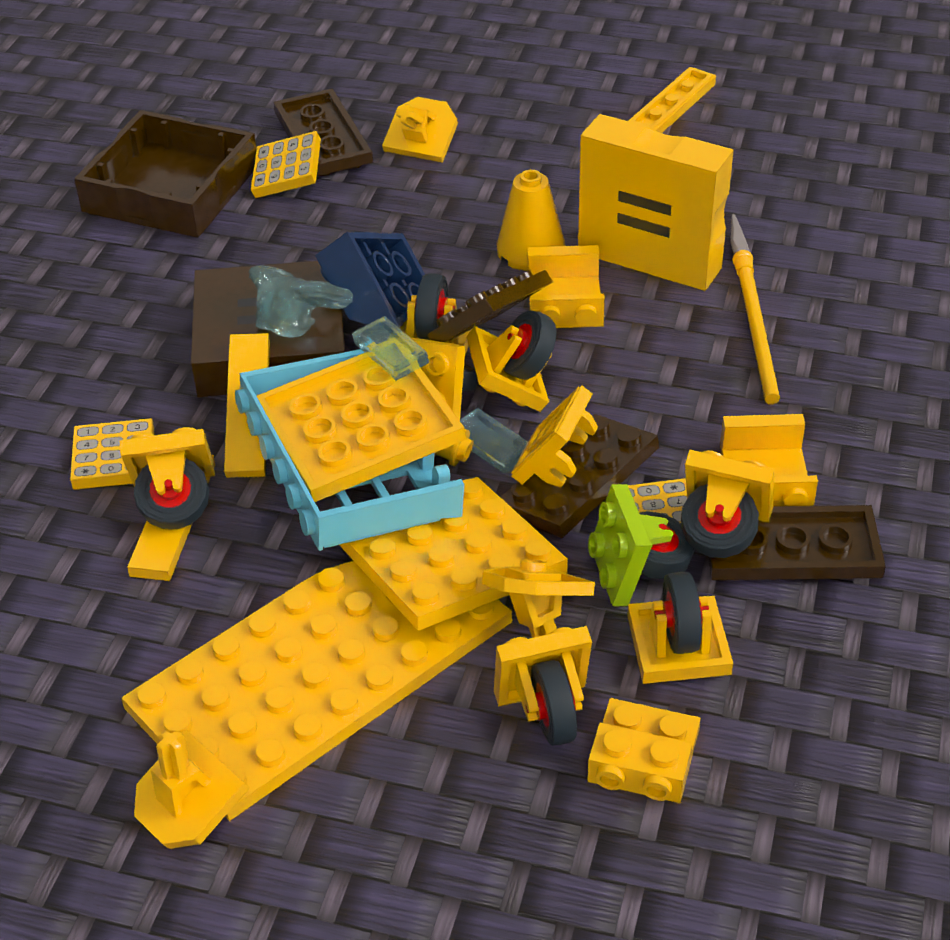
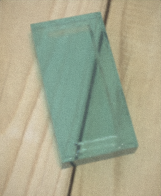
M386 316L352 333L355 344L396 381L429 363L427 352Z
M476 408L460 419L464 428L470 431L469 439L474 441L472 452L504 474L515 467L528 443L527 440L479 408Z

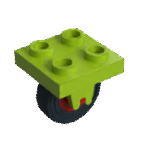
M611 484L606 501L600 505L596 529L589 536L588 550L590 556L595 558L599 569L600 584L603 589L607 590L612 606H628L640 575L664 579L667 574L684 572L690 563L694 548L687 542L680 522L662 513L649 511L639 513L628 485Z

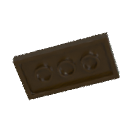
M333 88L273 102L275 114L289 138L317 131L320 136L321 143L317 176H326L332 172L356 169L362 165L373 163L372 150Z
M528 270L518 277L515 276L503 284L500 283L486 292L485 290L467 300L465 302L466 305L443 315L436 320L439 327L427 334V336L432 341L446 343L472 330L474 326L478 327L498 317L553 283L546 270L533 275L531 270Z
M593 414L592 416L598 426L595 434L590 435L586 433L588 438L583 445L568 441L560 449L571 458L577 469L572 478L565 476L567 479L564 485L558 487L546 483L534 473L523 485L519 482L515 483L500 498L531 526L564 538L607 497L611 484H621L659 449L658 435Z
M872 505L773 506L769 523L758 520V531L750 546L741 553L727 558L708 557L711 580L883 578L886 568Z

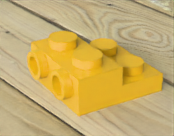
M610 698L603 723H599L588 759V782L598 784L609 790L620 789L646 795L657 801L668 800L681 803L701 717Z

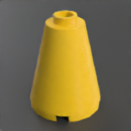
M532 169L523 171L513 180L497 240L498 257L508 260V266L513 269L528 271V247L565 246L549 180L544 174Z

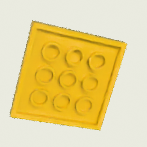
M399 339L257 395L260 404L314 502L466 440L464 426Z
M478 477L463 480L464 499L462 517L442 518L440 521L339 545L418 631L508 596L509 592H503L482 584V574L486 569L520 567L522 559L546 561L547 569L567 573L568 558Z

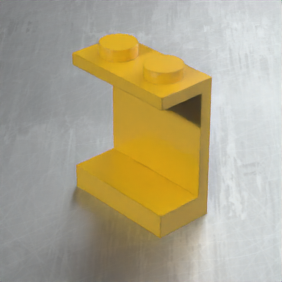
M599 246L528 247V270H531L533 275L546 270L553 283L529 297L530 310L549 316L555 323L556 328L604 327L605 297L604 293L601 294L599 284Z
M803 414L723 416L720 440L721 454L725 458L743 462L755 460L763 463L766 467L775 469L773 506H814L818 479L817 475L808 476L802 452L805 430Z

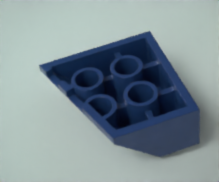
M346 232L315 255L321 266L322 276L330 283L350 320L391 332L396 331L407 320L408 301H411L412 295H417L420 282L425 273L403 233Z

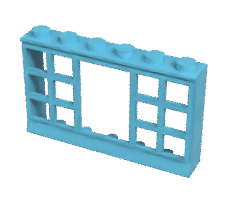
M374 347L239 373L240 389L235 390L238 411L246 414L251 435L258 436L263 458L265 460L270 459L277 484L283 483L289 507L292 510L297 509L304 535H311L319 551L323 550V547L328 548L440 521L442 518L462 517L464 483L461 479L450 481V470L446 464L434 467V453L351 487L371 484L379 498L352 504L345 490L335 494L342 507L320 512L257 398L259 394L373 350ZM408 476L416 490L389 495L381 481Z

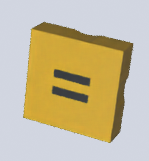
M599 114L581 134L578 246L598 245L600 260L706 291L722 269L726 231L724 208L730 190L734 149L689 137L666 135L644 125Z

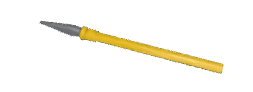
M732 214L731 246L734 253L732 261L740 278L764 399L767 404L772 405L779 402L780 395L753 276V255L749 250L736 215Z

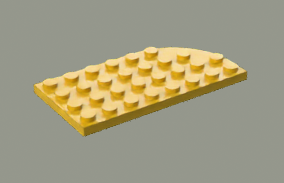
M354 561L326 568L304 580L130 691L121 699L124 709L157 744L159 743L158 736L162 732L168 731L173 733L179 731L182 733L186 729L250 787L225 816L231 821L512 623V611L502 602L496 600L418 631Z

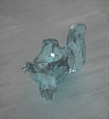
M265 265L251 267L248 272L249 278L258 289L256 327L273 331L282 337L293 338L304 335L315 323V320L311 318V312L316 307L340 309L346 308L352 302L353 293L349 289L340 288L328 282L306 281L302 278L294 277V275L285 270Z

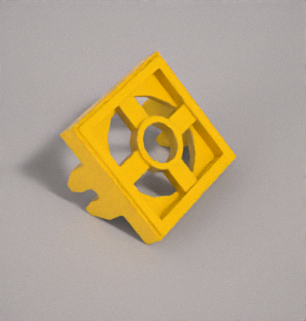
M583 385L578 386L536 427L512 470L511 477L523 485L535 473L546 483L562 487L567 479L565 476L569 478L574 476L577 469L573 461L560 449L568 441L583 445L588 438L586 433L590 435L595 434L598 426L593 416L585 410L593 393Z

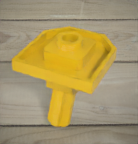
M416 97L397 107L382 148L385 152L443 163L458 125L457 118L447 102Z
M522 559L520 567L489 568L484 570L482 574L483 585L503 592H509L518 622L529 627L532 638L548 635L557 629L554 619L561 615L562 596H594L595 582L553 569H547V562L541 560Z
M186 729L182 733L179 731L173 733L164 731L158 736L159 743L156 746L158 760L136 784L134 817L169 849L199 845L250 787Z

